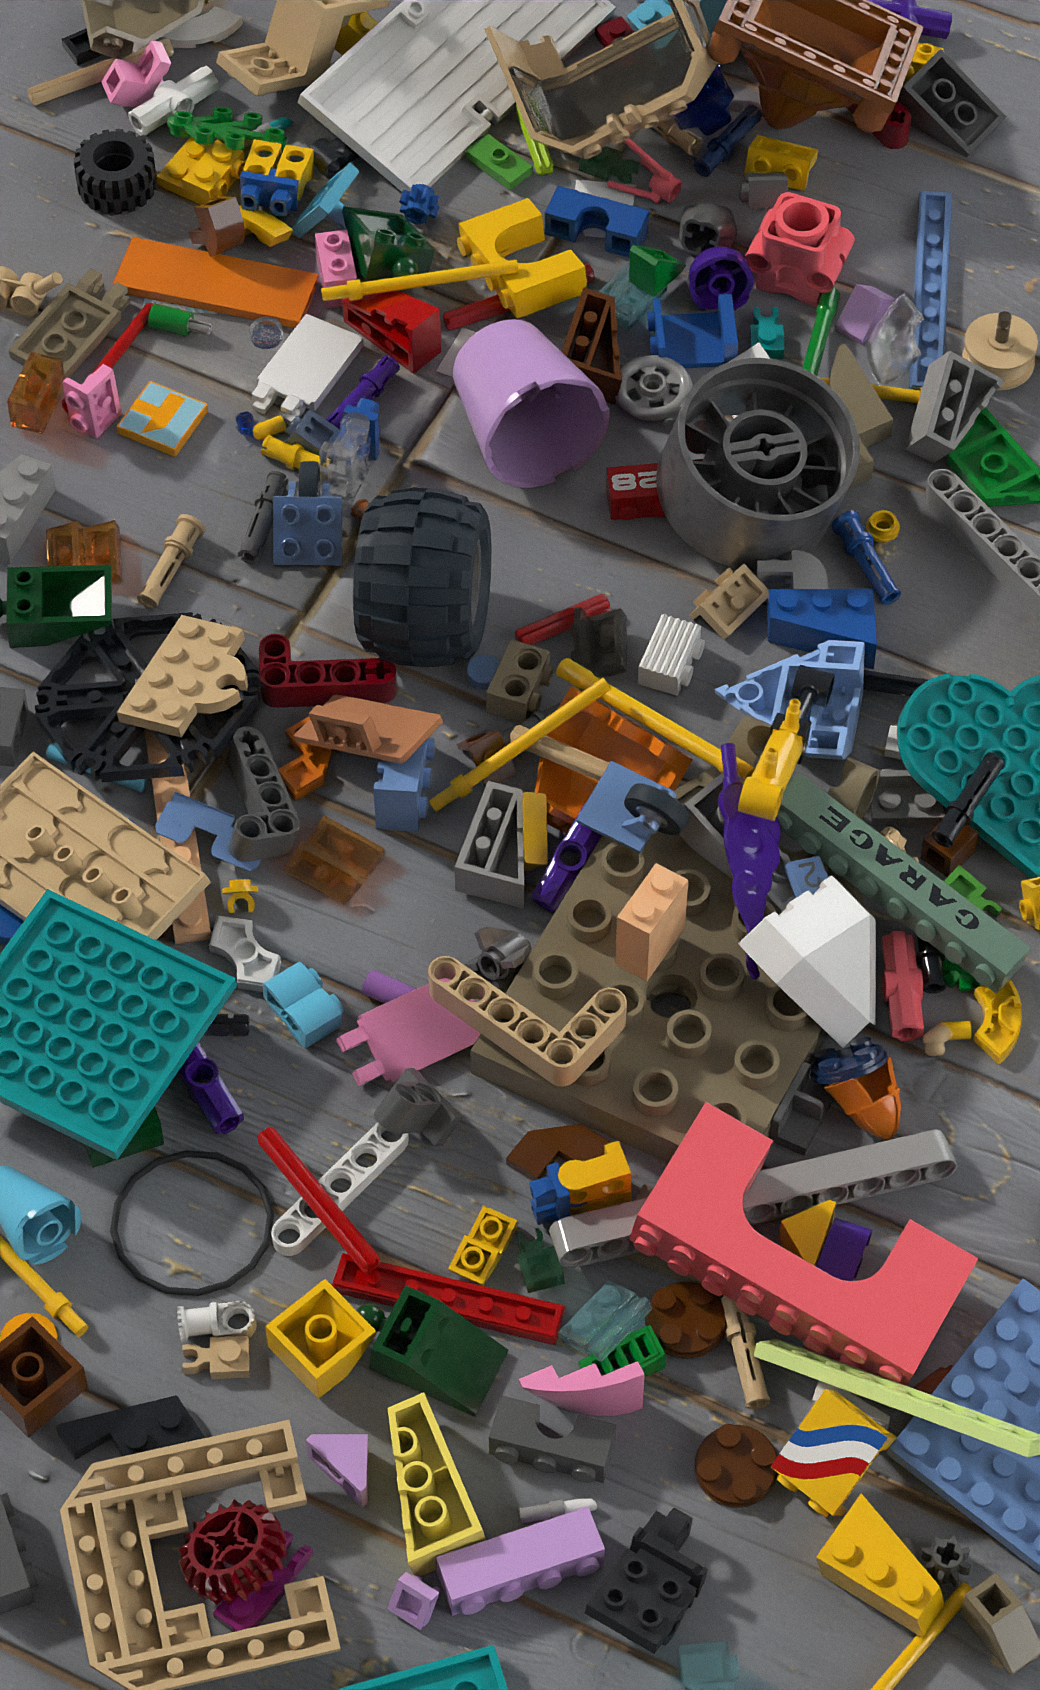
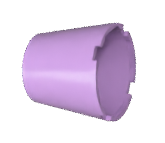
M515 319L499 321L475 333L460 349L453 366V380L484 461L498 480L507 485L520 488H532L556 482L555 476L567 471L571 467L576 471L598 449L606 435L610 416L609 407L606 405L603 393L534 325Z

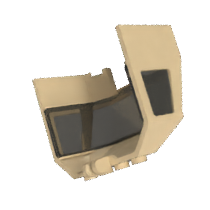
M668 0L673 11L671 14L625 38L619 37L611 41V45L567 68L564 67L550 35L543 36L540 39L542 43L530 45L528 40L518 42L491 26L485 28V32L531 139L549 148L588 159L601 153V148L611 142L612 144H618L627 140L630 137L629 133L639 128L645 130L655 126L659 122L658 118L668 113L669 115H675L684 111L687 108L686 104L695 100L718 64L710 58V54L706 49L710 34L699 0Z

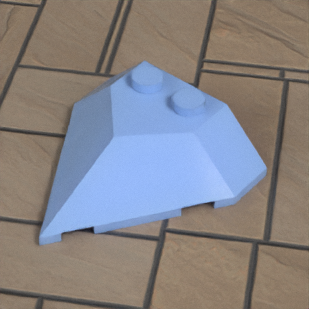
M828 640L817 645L818 650L802 657H799L798 654L747 675L746 681L732 687H728L726 684L714 689L715 694L744 714L772 725L777 712L786 715L789 701L792 700L791 693L794 679L800 665L834 673L835 681L827 707L812 704L805 719L812 722L805 756L809 758L844 760L853 750L863 697L864 642Z

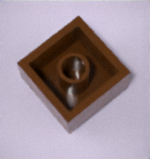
M33 1316L0 1342V1410L29 1438L88 1388L84 1367Z

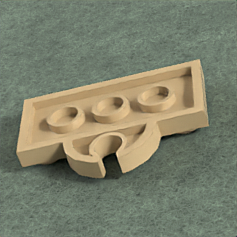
M181 615L118 709L119 722L182 737L197 713L212 714L225 711L241 701L239 691L234 688L227 690L222 688L227 685H236L240 690L247 691L248 689L245 667L238 658L234 657L245 640L243 629Z

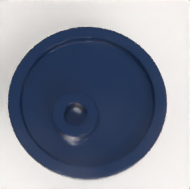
M870 1037L856 1039L850 1042V1047L837 1051L835 1048L823 1049L814 1054L815 1062L811 1065L810 1076L813 1082L819 1084L839 1083L852 1078L856 1079L883 1066L888 1060L887 1052L881 1045L873 1044Z

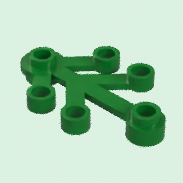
M215 107L213 115L193 117V114L190 112L178 111L167 119V125L170 127L172 135L178 137L192 136L195 142L199 144H212L215 136L230 150L244 149L245 139L282 144V152L285 145H287V137L281 129L268 128L265 133L246 130H255L258 126L262 125L263 116L255 112L245 113L244 119L241 121H232V109ZM263 150L266 153L273 154L270 151Z

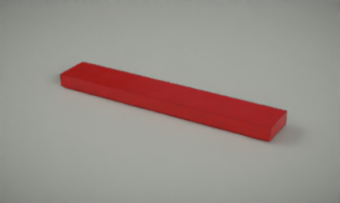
M342 1253L332 1286L342 1295L394 1307L402 1290L407 1285L440 1300L476 1327L556 1346L565 1315V1305L380 1262V1265L370 1273H364L349 1254Z

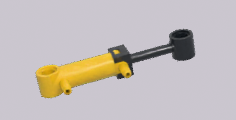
M804 665L799 666L792 687V700L789 701L786 715L777 712L774 718L769 740L752 776L747 777L744 782L739 799L738 812L775 821L783 793L796 764H801L807 751L812 722L805 719L812 704L827 707L835 681L834 673Z

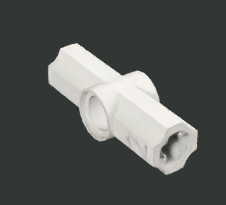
M208 66L199 68L177 83H174L172 80L164 81L157 87L151 99L128 112L129 121L140 136L147 135L166 123L168 117L173 116L175 112L186 111L192 113L196 103L219 90V81Z

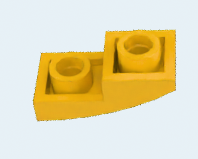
M239 205L245 227V236L254 233L260 242L267 244L269 247L289 239L293 229L287 224L262 210H244Z
M483 1205L469 1235H464L448 1270L484 1286L508 1247L519 1225L518 1220Z

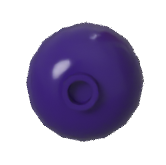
M716 246L706 249L694 259L689 268L688 286L692 300L699 308L703 310L705 308L709 310L717 309L716 312H718V296L721 294H732L733 308L736 311L749 299V293L754 286V279L748 261L740 252L730 247Z

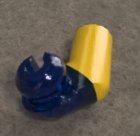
M244 411L237 414L235 418L238 424L236 426L238 432L241 435L263 440L268 435L274 436L286 431V424L281 415L259 422L253 420L254 417L250 412Z

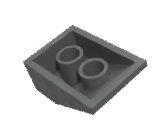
M942 49L901 88L898 101L910 112L911 125L966 158L1006 118L1000 109Z

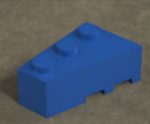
M769 589L767 605L768 642L809 653L812 649L818 650L817 645L828 640L864 642V667L874 669L877 638L873 589Z

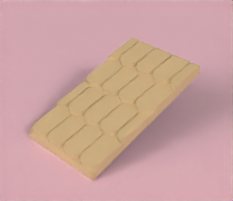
M32 752L0 785V904L22 920L27 918L46 890L49 889L157 940L173 923V920L177 919L198 897L197 895L211 883L204 872L35 752Z

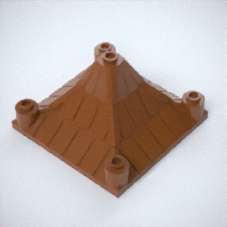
M727 0L706 49L710 54V58L720 64L734 62L740 50L744 52L743 57L759 82V97L763 117L772 128L778 130L790 129L812 117L817 111L851 107L854 103L858 104L853 114L857 127L864 132L873 133L883 129L896 105L924 26L868 0Z

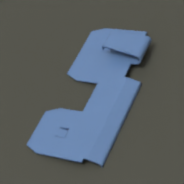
M174 793L171 802H167L156 823V834L178 843H183L189 839L194 827L216 835L217 837L211 847L212 856L247 871H252L258 867L261 861L243 862L230 854L228 845L234 829L231 827L235 819L234 815L180 793Z

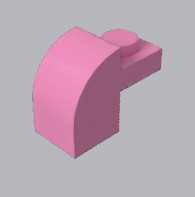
M151 40L137 63L120 59L114 60L101 81L110 103L126 107H137L153 97L157 87L164 82L163 76L167 74L171 65L162 42Z

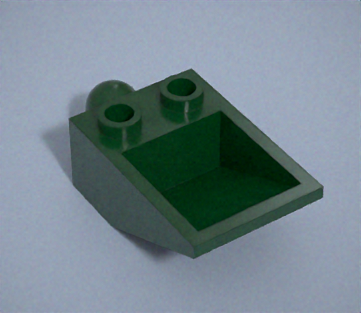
M343 206L342 214L346 230L348 231L354 265L365 279L380 280L429 272L435 250L403 214Z
M111 564L7 567V601H2L0 598V618L3 615H7L6 624L9 647L49 646L112 625Z
M407 1285L402 1290L388 1318L385 1317L382 1308L373 1303H366L357 1309V1312L376 1330V1333L380 1332L371 1348L369 1369L421 1393L424 1392L436 1400L476 1417L508 1354L507 1348L440 1300ZM411 1325L416 1326L418 1331L411 1333Z

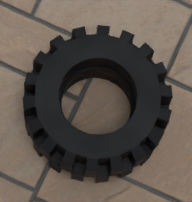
M107 129L102 130L101 134L94 133L90 135V140L84 139L80 143L81 148L76 149L74 168L79 195H81L82 201L85 204H90L91 209L95 211L101 209V212L109 214V212H115V215L122 214V211L130 213L135 211L137 206L143 207L147 204L146 199H151L154 196V190L157 188L154 153L150 143H146V139L143 136L136 137V132L130 130L126 133L123 132V129H116L110 132Z

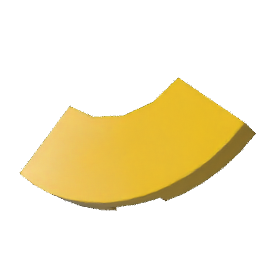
M1011 979L997 994L983 985L977 987L974 992V997L982 1007L984 1020L981 1027L974 1034L973 1041L998 1065L1012 1052L1021 1029L1022 1004L1018 991Z

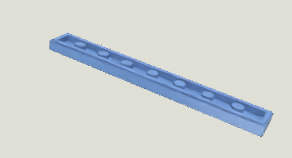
M920 191L909 381V389L920 390L923 387L929 364L945 354L952 193Z

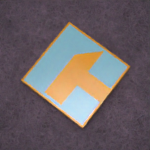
M149 381L116 426L117 434L176 457L207 414L208 404Z

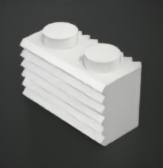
M666 614L661 615L638 667V684L678 696L681 686H688L693 674V666L691 664L693 659L699 660L704 649L705 640L700 639L701 626L699 624L694 625L686 620L681 621L679 618L674 619L672 616L668 617Z

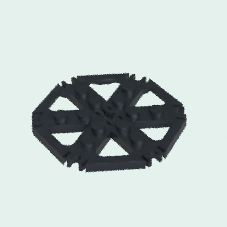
M192 612L114 618L115 629L113 625L105 627L106 632L103 634H95L94 631L88 632L90 641L85 639L83 634L80 635L37 687L36 697L39 705H35V715L39 725L73 772L77 768L79 775H82L85 770L92 767L93 780L101 779L102 782L185 776L181 765L184 766L186 772L192 773L194 772L193 760L201 759L206 765L210 764L208 752L216 760L233 739L236 730L243 726L259 705L260 694L258 687H261L257 667L240 647L234 657L238 658L245 667L248 689L247 691L240 690L236 685H227L222 688L223 690L231 688L238 690L241 701L230 707L234 712L216 736L213 738L202 736L192 722L182 737L150 730L167 752L168 758L159 764L124 766L120 763V760L146 729L119 722L117 715L118 709L148 666L130 641L138 636L169 634L181 615L201 620L202 617L201 614L197 613L193 616ZM215 619L210 620V622L217 623ZM88 660L98 661L113 680L66 685L79 667ZM106 717L85 745L79 748H75L61 729L62 724L68 720Z

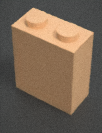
M657 863L653 866L617 916L615 965L645 981L649 980L685 929L688 879Z

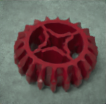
M234 1499L228 1508L219 1503L216 1512L211 1514L205 1511V1519L202 1522H193L194 1532L184 1534L186 1544L179 1548L182 1558L179 1564L181 1571L185 1575V1581L191 1589L195 1590L198 1596L204 1600L209 1598L216 1605L224 1600L232 1606L237 1597L247 1601L249 1593L254 1590L262 1594L261 1585L265 1582L274 1583L272 1573L283 1570L281 1559L287 1556L285 1547L287 1543L286 1535L281 1528L279 1520L262 1504L257 1506L250 1500H247L242 1505ZM256 1535H257L258 1537H257V1541H256V1544H255L253 1541H254V1539H255V1537H256Z

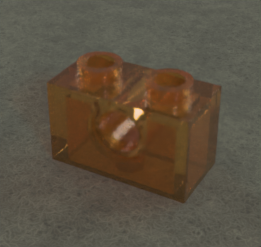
M30 352L7 400L11 427L43 434L64 390L62 382L65 380L62 359Z

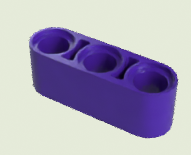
M835 1218L816 1267L840 1280L853 1281V1278L857 1277L863 1261L862 1257L865 1246L869 1245L872 1230Z

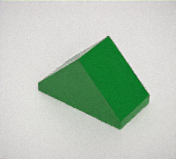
M632 245L630 249L629 282L655 297L684 270L686 265L661 249Z

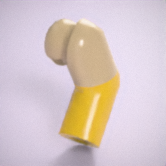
M970 1021L941 1022L935 1025L923 1037L925 1053L929 1056L943 1055L945 1052L944 1042L948 1040L971 1039Z

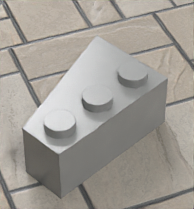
M951 351L929 364L905 449L931 463H935L954 451L974 424L977 415L987 406L996 389L1000 388L1005 380Z

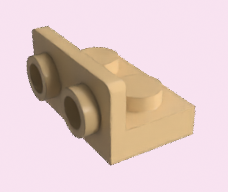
M742 564L735 571L730 567L726 569L715 580L718 587L713 592L708 588L693 601L697 607L689 614L693 620L701 615L723 640L768 598L769 590L745 564Z

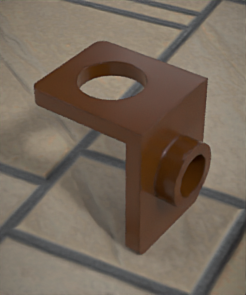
M484 730L458 743L457 747L460 750L469 751L477 767L504 748L505 743L499 731ZM512 760L483 779L484 787H486L488 781L500 784L516 776L517 772Z

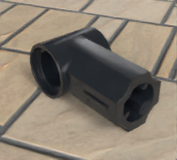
M338 137L331 141L326 138H320L309 147L314 149V166L329 180L347 166L348 163L361 157Z

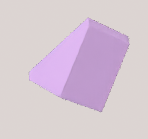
M856 284L835 325V330L862 345L899 306L900 301L873 286Z
M311 1434L306 1439L307 1456L363 1508L368 1503V1434Z

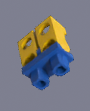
M254 139L244 169L240 175L241 208L254 211L258 209V206L270 207V211L273 214L286 216L289 210L297 211L305 185L311 181L314 175V149L285 145L282 152V144ZM259 151H270L273 154L269 157H260ZM290 156H301L304 159L300 162H291Z
M619 1141L604 1145L605 1155L587 1161L570 1160L561 1167H559L558 1162L547 1165V1177L529 1182L533 1198L530 1200V1204L537 1225L632 1201L631 1171Z

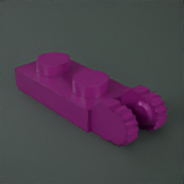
M286 1530L284 1531L287 1540L285 1547L288 1550L294 1536ZM306 1544L301 1546L292 1556L287 1567L282 1565L283 1570L272 1573L274 1583L265 1582L261 1585L262 1594L254 1590L249 1593L247 1601L237 1597L232 1606L223 1600L213 1612L214 1619L232 1632L259 1626L285 1595L284 1585L296 1582V1576L312 1557L313 1549Z

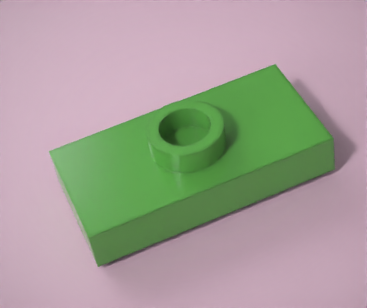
M488 133L465 150V158L510 191L533 174L532 165Z

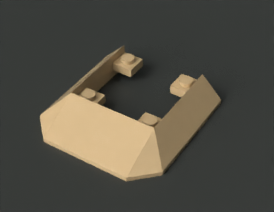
M290 1420L99 1461L90 1465L61 1507L60 1514L91 1668L126 1690H173L341 1651L324 1576L284 1585L291 1619L211 1637L204 1603L166 1612L163 1610L149 1540L189 1531L182 1498L261 1481L266 1508L269 1512L272 1513L307 1505Z

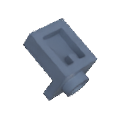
M309 409L302 419L296 415L285 431L290 435L286 443L293 445L296 441L311 453L324 458L327 457L341 435L340 429L312 409Z

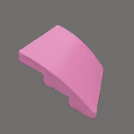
M638 1361L604 1376H601L594 1363L561 1378H558L551 1365L519 1379L522 1389L554 1406L570 1412L592 1416H616L643 1409L645 1374Z

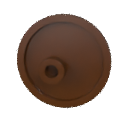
M678 1282L658 1289L646 1309L645 1327L651 1325L665 1354L681 1359L702 1357L712 1352L725 1336L727 1322L723 1304L717 1295L705 1290L701 1283Z
M724 1424L711 1432L702 1441L697 1450L694 1464L697 1482L702 1491L711 1500L720 1505L731 1508H743L754 1505L763 1500L776 1483L778 1472L770 1466L777 1458V1453L770 1440L758 1430L744 1425Z

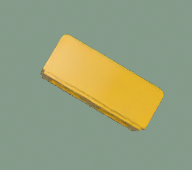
M524 792L522 798L524 871H531L548 864L547 796L542 793Z

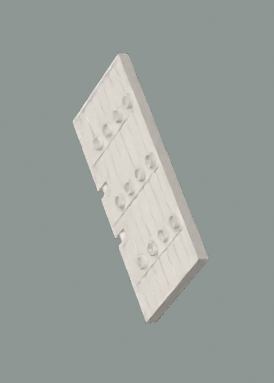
M404 0L300 94L297 103L400 191H410L412 185L425 184L431 187L465 155V150L488 133L491 127L490 121L497 125L516 107V102L485 32V28L491 26L518 42L528 40L530 45L542 43L540 39L543 36L550 35L563 63L595 32V27L604 24L613 15L616 6L609 0ZM520 89L523 98H525L528 93Z

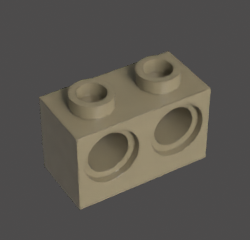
M511 639L487 689L486 713L521 723L530 717L531 712L537 711L542 700L541 690L543 686L548 687L554 674V666H550V651Z

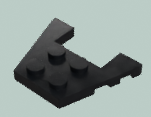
M177 1395L64 1422L56 1426L58 1435L75 1460L108 1440L113 1441L122 1456L205 1438Z

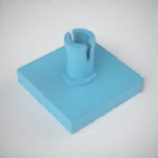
M349 163L318 190L291 227L293 233L298 238H301L326 216L331 218L343 230H346L342 214L343 206L345 205L339 200L360 172L354 165Z

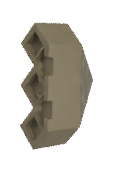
M81 0L90 48L97 53L121 60L145 47L151 40L155 41L202 13L204 0Z

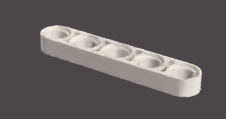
M377 1122L318 1182L343 1211L405 1150L409 1142V1133L402 1134V1137L396 1142H387L381 1137L382 1133L387 1129ZM369 1153L374 1155L377 1161L373 1166L366 1168L359 1166L356 1163V1159L361 1154ZM343 1178L347 1179L352 1185L346 1192L338 1193L330 1188L331 1183L336 1179ZM302 1197L272 1227L273 1247L284 1256L297 1255L326 1228L319 1218H310L304 1213V1210L309 1205ZM286 1229H293L300 1234L298 1240L291 1244L281 1242L278 1236Z

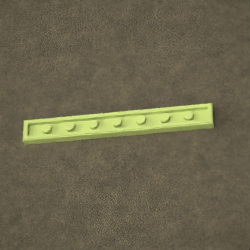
M779 1339L756 1343L754 1357L1022 1456L1032 1457L1040 1455V1434Z

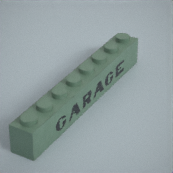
M797 774L787 784L776 818L779 822L780 831L799 843L806 852L814 856H820L821 861L828 865L835 874L845 878L858 888L864 896L871 898L887 910L890 916L900 920L916 932L919 938L929 942L945 954L948 960L958 964L974 976L978 983L987 986L996 994L1022 967L1031 947L802 774Z

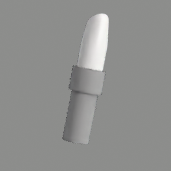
M589 1498L548 1501L547 1504L519 1508L520 1520L522 1524L549 1520L585 1507H589L591 1512L597 1509V1504L593 1499Z

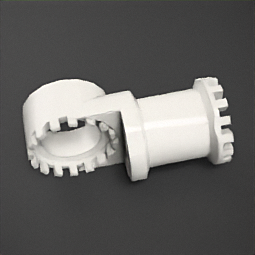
M236 1301L219 1304L212 1302L209 1307L185 1309L184 1306H178L177 1309L178 1321H182L178 1323V1326H182L179 1328L181 1341H187L190 1336L212 1334L214 1337L249 1335L250 1338L256 1331L257 1322L254 1310L244 1301L242 1303ZM244 1314L248 1316L249 1322L244 1328L233 1329L228 1325L229 1319L233 1315Z

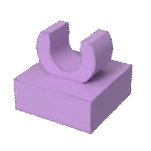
M405 1572L396 1583L387 1609L414 1627L422 1630L429 1623L440 1588L437 1586L431 1588L422 1582L423 1577L420 1575L412 1576Z

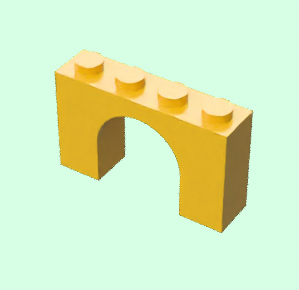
M529 198L460 222V237L457 238V245L463 256L467 255L471 260L472 266L508 261L504 258L509 254L545 241L543 216ZM571 249L537 262L518 263L519 273L485 278L488 288L491 291L495 290L498 294L502 306L505 309L509 308L517 319L580 296L583 287L587 288L585 266Z

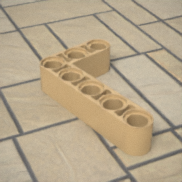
M437 957L430 963L428 968L429 993L434 1001L556 1086L564 1087L575 1082L622 1032L626 1025L627 1000L625 995L616 988L608 987L598 991L559 1032L453 957ZM444 978L451 979L447 982L440 981V979ZM470 999H479L480 1001H478V1002H470V1001H468V1000H470ZM605 1010H613V1011H615V1013H611V1014H610V1013H605V1012H603V1011H605ZM507 1019L509 1022L500 1023L497 1020ZM590 1035L592 1038L583 1039L580 1036ZM532 1039V1040H537V1041H539V1042L533 1044V1043H528V1042H526V1041ZM559 1060H565V1061H567V1062H569V1063H567V1064H558V1063H555V1062H556V1061H559Z

